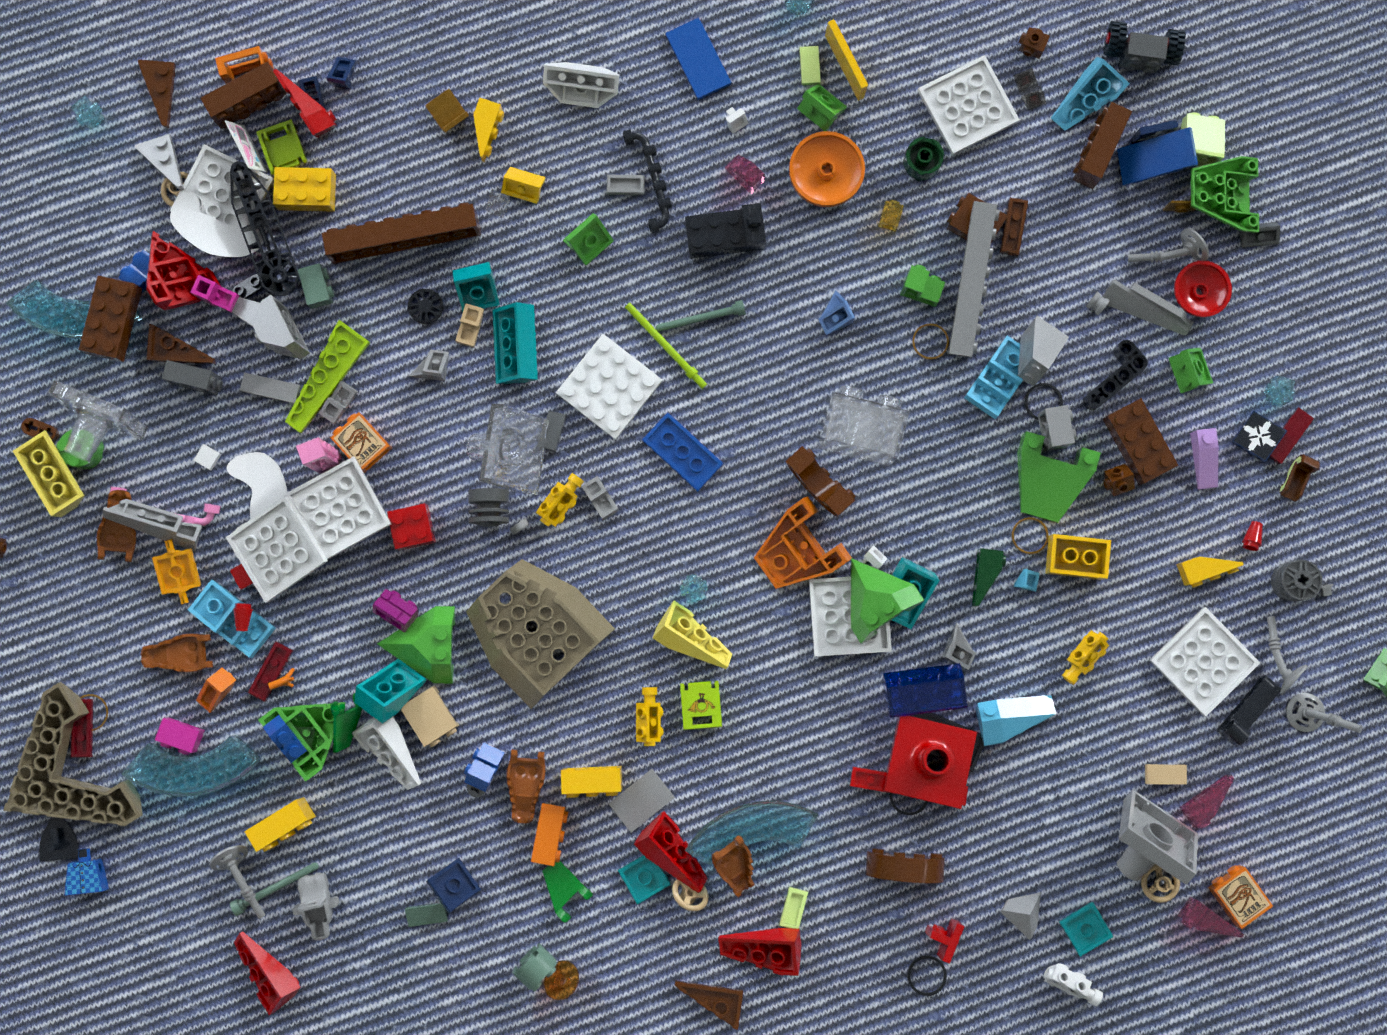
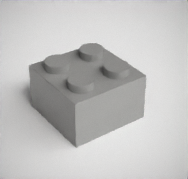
M1068 405L1046 408L1037 414L1041 436H1045L1043 443L1044 452L1067 448L1075 443L1077 439L1076 430L1072 429L1071 424L1073 413L1071 409L1069 410Z

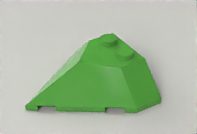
M851 558V629L859 642L863 644L876 635V630L902 612L911 611L925 600L914 584Z
M435 606L416 618L406 632L398 630L377 644L432 683L453 684L452 630L453 626H455V606Z
M331 704L276 707L258 719L262 726H265L276 716L280 715L301 741L307 751L294 760L292 764L305 782L322 770L333 740L334 720L330 707Z

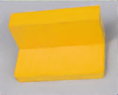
M510 167L504 175L501 193L537 204L545 177Z

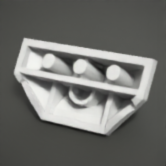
M569 62L544 64L543 84L560 103L599 108L618 94L620 75L603 67Z

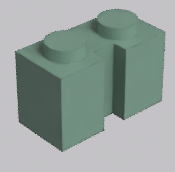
M318 263L298 269L307 305L314 309L332 304L334 291L332 286L327 284V279H330L327 268Z

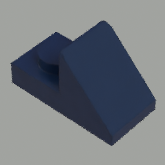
M337 57L327 76V81L333 87L351 89V75L356 67V60Z

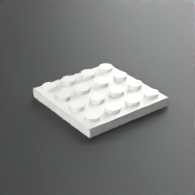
M985 55L918 88L925 106L952 155L1020 121Z
M204 144L183 184L184 190L179 192L170 212L182 193L191 191L199 199L201 213L216 218L226 225L236 224L238 221L231 204L230 168L238 160ZM251 169L267 191H269L274 178L258 170ZM242 170L238 171L241 180L245 179ZM252 176L253 183L256 184L257 181ZM234 182V191H235V190H237V187H236L235 182ZM245 187L242 192L248 193L251 191V188ZM261 188L257 190L260 201H264L267 194ZM240 196L234 197L236 210L244 207ZM253 200L249 201L252 210L256 209ZM247 214L238 215L239 220L243 219Z
M602 334L557 390L556 394L616 440L663 380Z
M355 457L344 461L286 493V496H289L327 560L391 525L388 516Z
M283 496L226 537L265 603L270 602L328 562L289 496Z
M851 577L809 579L814 657L892 652L890 621L876 630L877 634L863 644L859 642L851 629Z
M1203 607L1149 660L1204 717L1260 664L1206 607Z

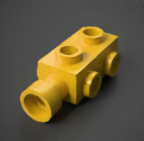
M571 473L567 478L568 482L565 486L557 482L536 511L541 516L540 521L549 527L552 524L556 527L557 524H561L565 519L567 510L575 506L578 496L574 492L578 487H581L584 481L574 473Z
M1090 630L1067 658V661L1072 666L1069 670L1066 669L1061 676L1067 682L1074 685L1081 673L1086 675L1088 672H1091L1096 661L1106 654V649L1109 647L1107 643L1108 637L1101 632L1097 634Z
M642 687L644 703H636V742H644V746H656V742H661V737L664 733L661 727L663 709L661 703H655L657 687Z

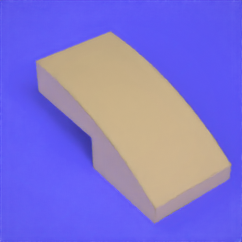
M465 304L455 340L456 343L475 347L483 318V308Z
M1145 764V784H1187V765Z

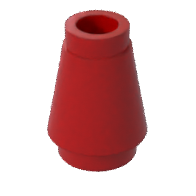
M1257 521L1251 522L1242 540L1243 548L1250 551L1259 550V547L1262 546V523Z
M235 603L233 611L236 631H248L253 611L251 604Z

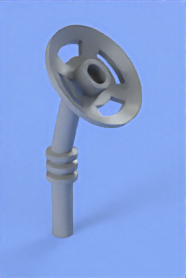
M1186 228L1181 232L1182 249L1168 252L1160 251L1159 253L1158 251H1155V253L1151 251V253L1128 254V262L1151 261L1153 263L1154 261L1158 262V260L1162 262L1163 260L1186 255L1192 256L1197 261H1206L1209 258V249L1204 239L1195 230ZM1200 248L1202 250V256L1199 255Z
M1275 616L1267 617L1270 636L1268 642H1270L1269 646H1271L1269 650L1272 651L1278 670L1282 675L1281 678L1284 679L1280 694L1283 695L1308 666L1303 665L1293 671L1287 670L1280 652L1281 646L1279 645H1281V642H1278L1280 638L1277 635Z
M1309 693L1295 695L1290 699L1286 707L1288 722L1293 728L1302 732L1316 730L1323 721H1326L1328 725L1340 726L1361 733L1363 729L1362 725L1344 720L1341 716L1332 713L1326 714L1321 700ZM1305 698L1314 700L1317 703V705H1315L1313 702L1306 701ZM1298 701L1301 705L1297 709V714H1292L1293 707ZM1301 717L1308 718V721L1302 720ZM1315 718H1316V719H1319L1316 724H1315V722L1313 721V720H1315ZM1296 720L1303 724H1308V727L1299 725Z
M237 845L217 853L209 863L211 869L230 870L241 889L240 893L244 900L249 902L258 919L263 918L265 913L255 898L256 894L253 893L254 891L251 889V886L247 885L237 867L248 855L247 847Z

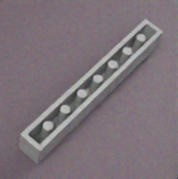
M974 201L972 205L948 351L949 355L971 358L972 354H976L978 343L975 342V336L980 333L981 324H978V318L983 315L984 305H981L982 297L986 296L987 286H984L985 278H989L990 267H987L988 259H992L993 248H990L991 240H995L997 230L993 228L994 221H998L1000 210H997V204Z

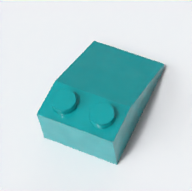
M902 557L892 575L914 584L925 601L909 612H902L892 620L912 629L940 580L934 572Z
M397 659L356 686L354 703L383 724L401 710L426 682V679Z

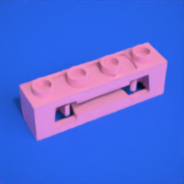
M315 438L296 446L302 464L319 474L339 465V460L342 459L338 449H335L334 446L332 447L320 438Z

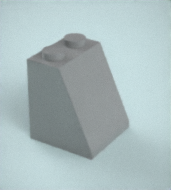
M1036 316L1021 335L1018 376L1034 387L1048 371L1069 337L1039 316Z

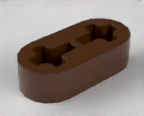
M27 418L21 424L23 433L35 437L43 432V430L53 433L52 437L50 436L53 442L59 438V431L56 427L39 420ZM33 424V426L38 427L37 431L30 430L28 425Z

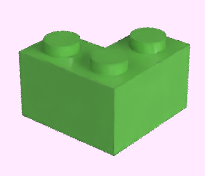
M911 265L900 295L936 307L945 282L941 281L942 279L938 276L931 275L930 277V271L926 270V267Z

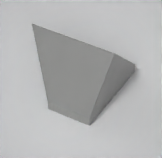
M430 350L428 356L408 377L445 381L449 352Z
M956 623L941 658L969 670L976 652L972 650Z
M1041 892L1008 899L1001 910V913L1029 940L1032 938L1038 925Z

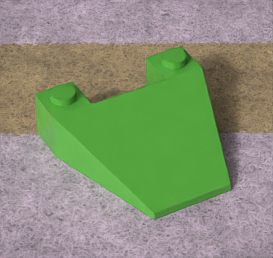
M1026 431L1022 434L1017 451L1020 512L1058 523L1096 472L1101 453L1082 447L1077 450L1074 464L1042 456L1040 454L1045 436Z

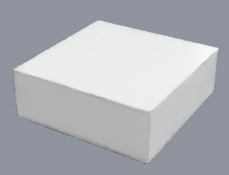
M203 444L194 461L212 470L221 454Z

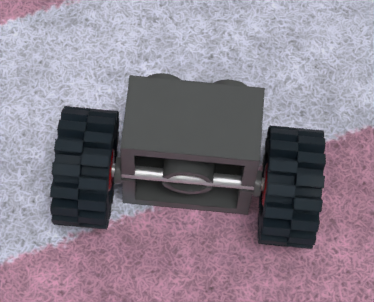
M1110 22L1107 35L1105 36L1104 55L1119 57V67L1127 71L1142 70L1144 73H1154L1162 64L1176 66L1180 64L1184 53L1183 50L1185 49V31L1168 29L1165 37L1130 32L1128 37H1126L1128 32L1127 23Z

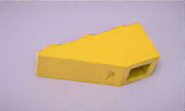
M479 97L473 116L479 154L482 162H485L486 157L491 155L492 140L497 138V126L499 122H502L504 112L501 104Z
M1199 556L1176 565L1184 586L1191 585L1193 588L1202 585V580L1207 578L1210 581L1221 578L1220 574L1226 571L1227 574L1239 571L1238 567L1244 564L1243 562Z

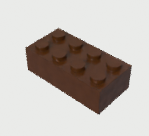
M266 62L201 97V100L210 117L220 129L228 128L224 120L234 123L240 119H246L256 110L259 111L266 108L267 104L281 100L287 93L274 74L270 64Z
M1111 102L1108 107L1104 106L1095 121L1094 129L1091 130L1087 140L1089 141L1082 149L1081 158L1072 171L1075 174L1073 181L1094 189L1104 175L1132 113L1131 110L1114 102Z
M98 275L78 350L88 355L124 362L142 288L135 283Z
M1142 398L1103 418L1107 429L1129 469L1134 474L1138 485H1142L1179 466Z

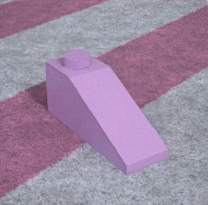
M1216 428L1196 430L1190 433L1197 488H1217L1219 447Z

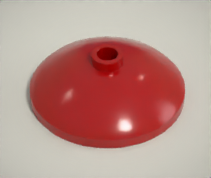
M1196 261L1188 264L1179 272L1174 283V294L1180 307L1190 315L1210 317L1218 314L1227 306L1232 295V284L1226 271L1219 265L1210 261ZM1197 289L1201 290V295L1197 294Z

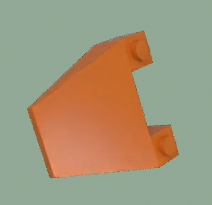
M808 496L787 509L754 556V559L775 589L832 573L852 558L842 543L825 553L804 522L819 511Z

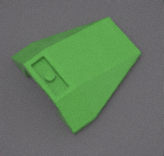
M1240 156L1192 168L1191 207L1239 231L1258 233L1259 214L1250 213L1249 181L1258 177V158Z

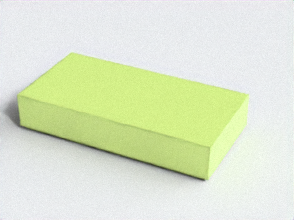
M818 46L800 47L802 85L820 84Z
M789 887L779 926L799 929L808 896L807 891Z

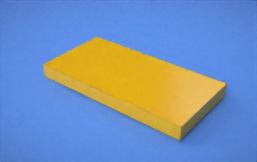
M833 19L827 24L825 37L859 101L865 97L868 83L836 21Z

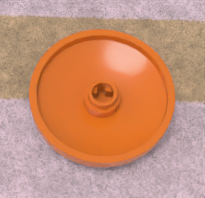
M831 131L817 132L803 139L793 151L789 165V176L795 191L808 203L820 207H834L850 200L860 189L865 174V162L858 146L845 135Z

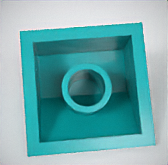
M490 262L453 270L454 284L462 311L465 304L483 309L500 305Z

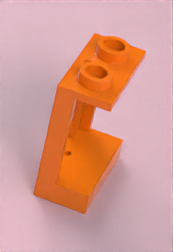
M260 46L215 58L219 75L226 84L235 79L234 75L251 71L266 62L274 69L271 58H268L266 51L263 52ZM252 55H259L254 60L229 66L227 63Z

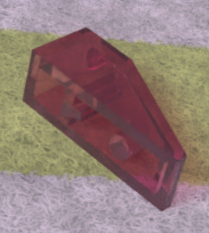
M1225 774L1179 807L1193 827L1202 829L1211 823L1210 820L1215 817L1234 780L1232 775Z
M1193 897L1188 899L1177 915L1182 919L1180 923L1190 930L1193 927L1206 932L1240 938L1244 936L1242 932Z

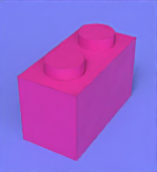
M167 717L162 719L155 740L160 742V746L170 749L173 746L178 748V752L189 755L190 753L197 752L205 730Z

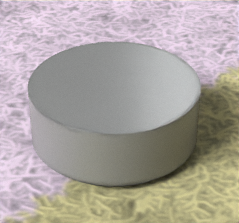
M524 518L511 527L510 531L515 535L528 526L529 523Z

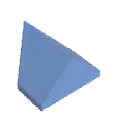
M836 290L822 316L818 318L826 335L852 324L855 319L847 301Z

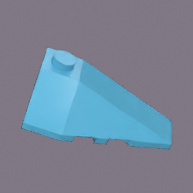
M1096 57L1080 76L1051 119L1065 131L1092 112L1101 109L1108 102L1117 99L1130 83L1104 59Z
M1051 695L977 703L975 709L984 746L1004 743L1032 726L1056 715Z

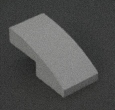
M340 381L332 396L327 398L319 414L335 424L349 407L358 391L344 381Z
M598 476L581 486L603 521L619 511Z

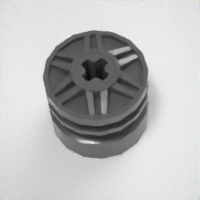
M478 488L468 490V503L477 505L476 509L468 510L469 514L477 515V517L469 518V524L493 527L509 523V517L500 516L509 513L508 509L500 508V505L509 503L508 489Z
M1289 561L1280 564L1273 571L1271 586L1274 593L1285 601L1308 600L1319 593L1322 587V574L1319 568L1310 561Z

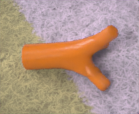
M291 668L282 678L268 683L269 689L273 690L281 686L292 688L294 684L290 682L294 680V677L291 676L295 669Z

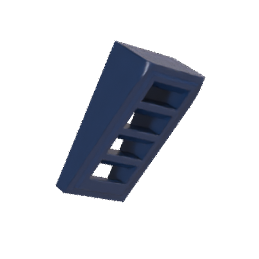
M313 76L298 80L300 88L306 93L317 91V94L311 97L313 99L319 98L318 103L326 109L318 77ZM315 84L314 88L305 89V86Z

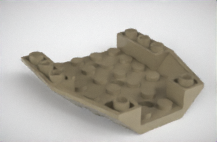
M523 559L506 570L466 611L491 667L530 709L542 700L565 675L615 630L576 587ZM503 593H508L511 596L508 604H503L500 601ZM535 621L538 627L535 632L527 630L528 622ZM557 649H561L564 652V658L559 661L553 657V653Z

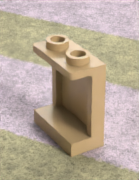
M436 686L427 689L401 708V711L423 746L429 745L431 748L441 742L439 738L444 735L447 737L457 732L456 727L460 726L441 699Z

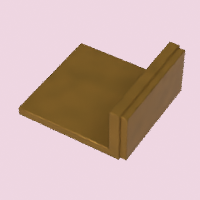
M450 88L425 105L445 133L469 116Z
M1191 196L1190 201H1170L1163 208V211H1175L1176 213L1197 210L1191 207Z

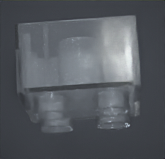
M841 386L840 392H832L826 404L816 448L890 466L899 457L910 412L901 409L902 400L885 395H880L878 402L863 399L864 391L851 386Z

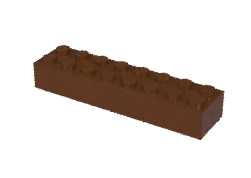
M467 202L459 204L458 207L444 206L437 211L424 210L421 211V214L416 215L408 213L396 219L394 217H387L380 222L367 221L364 225L360 226L351 224L347 225L344 229L331 228L327 232L322 233L325 255L333 264L481 236L477 212L473 204Z

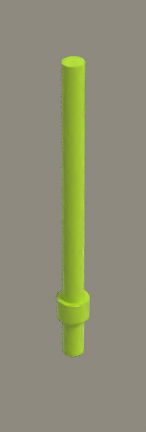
M628 303L625 306L628 312L686 372L685 375L690 380L693 379L701 389H704L707 383L698 375V371L680 356L631 303Z

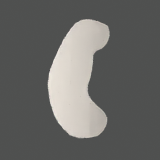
M191 191L182 193L172 208L170 220L175 229L186 240L200 250L212 255L243 257L250 254L238 222L233 225H226L216 218L201 213L199 199L196 194ZM247 215L240 220L242 228L250 224ZM256 229L258 238H259L260 243H261V245H262V244H263L262 236H261L259 230ZM253 231L244 232L249 245L257 242ZM259 248L252 249L251 252L254 253L258 251Z
M253 452L239 455L228 463V473L247 483L252 489L250 520L283 496H286L287 487L281 469L265 453Z

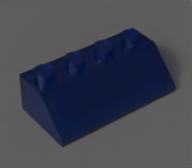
M960 663L883 673V689L890 718L968 708L965 681Z

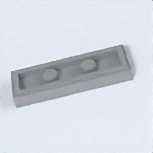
M244 372L240 391L294 404L299 396L301 386Z

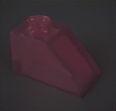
M739 154L725 166V169L750 194L765 180V174L752 161Z

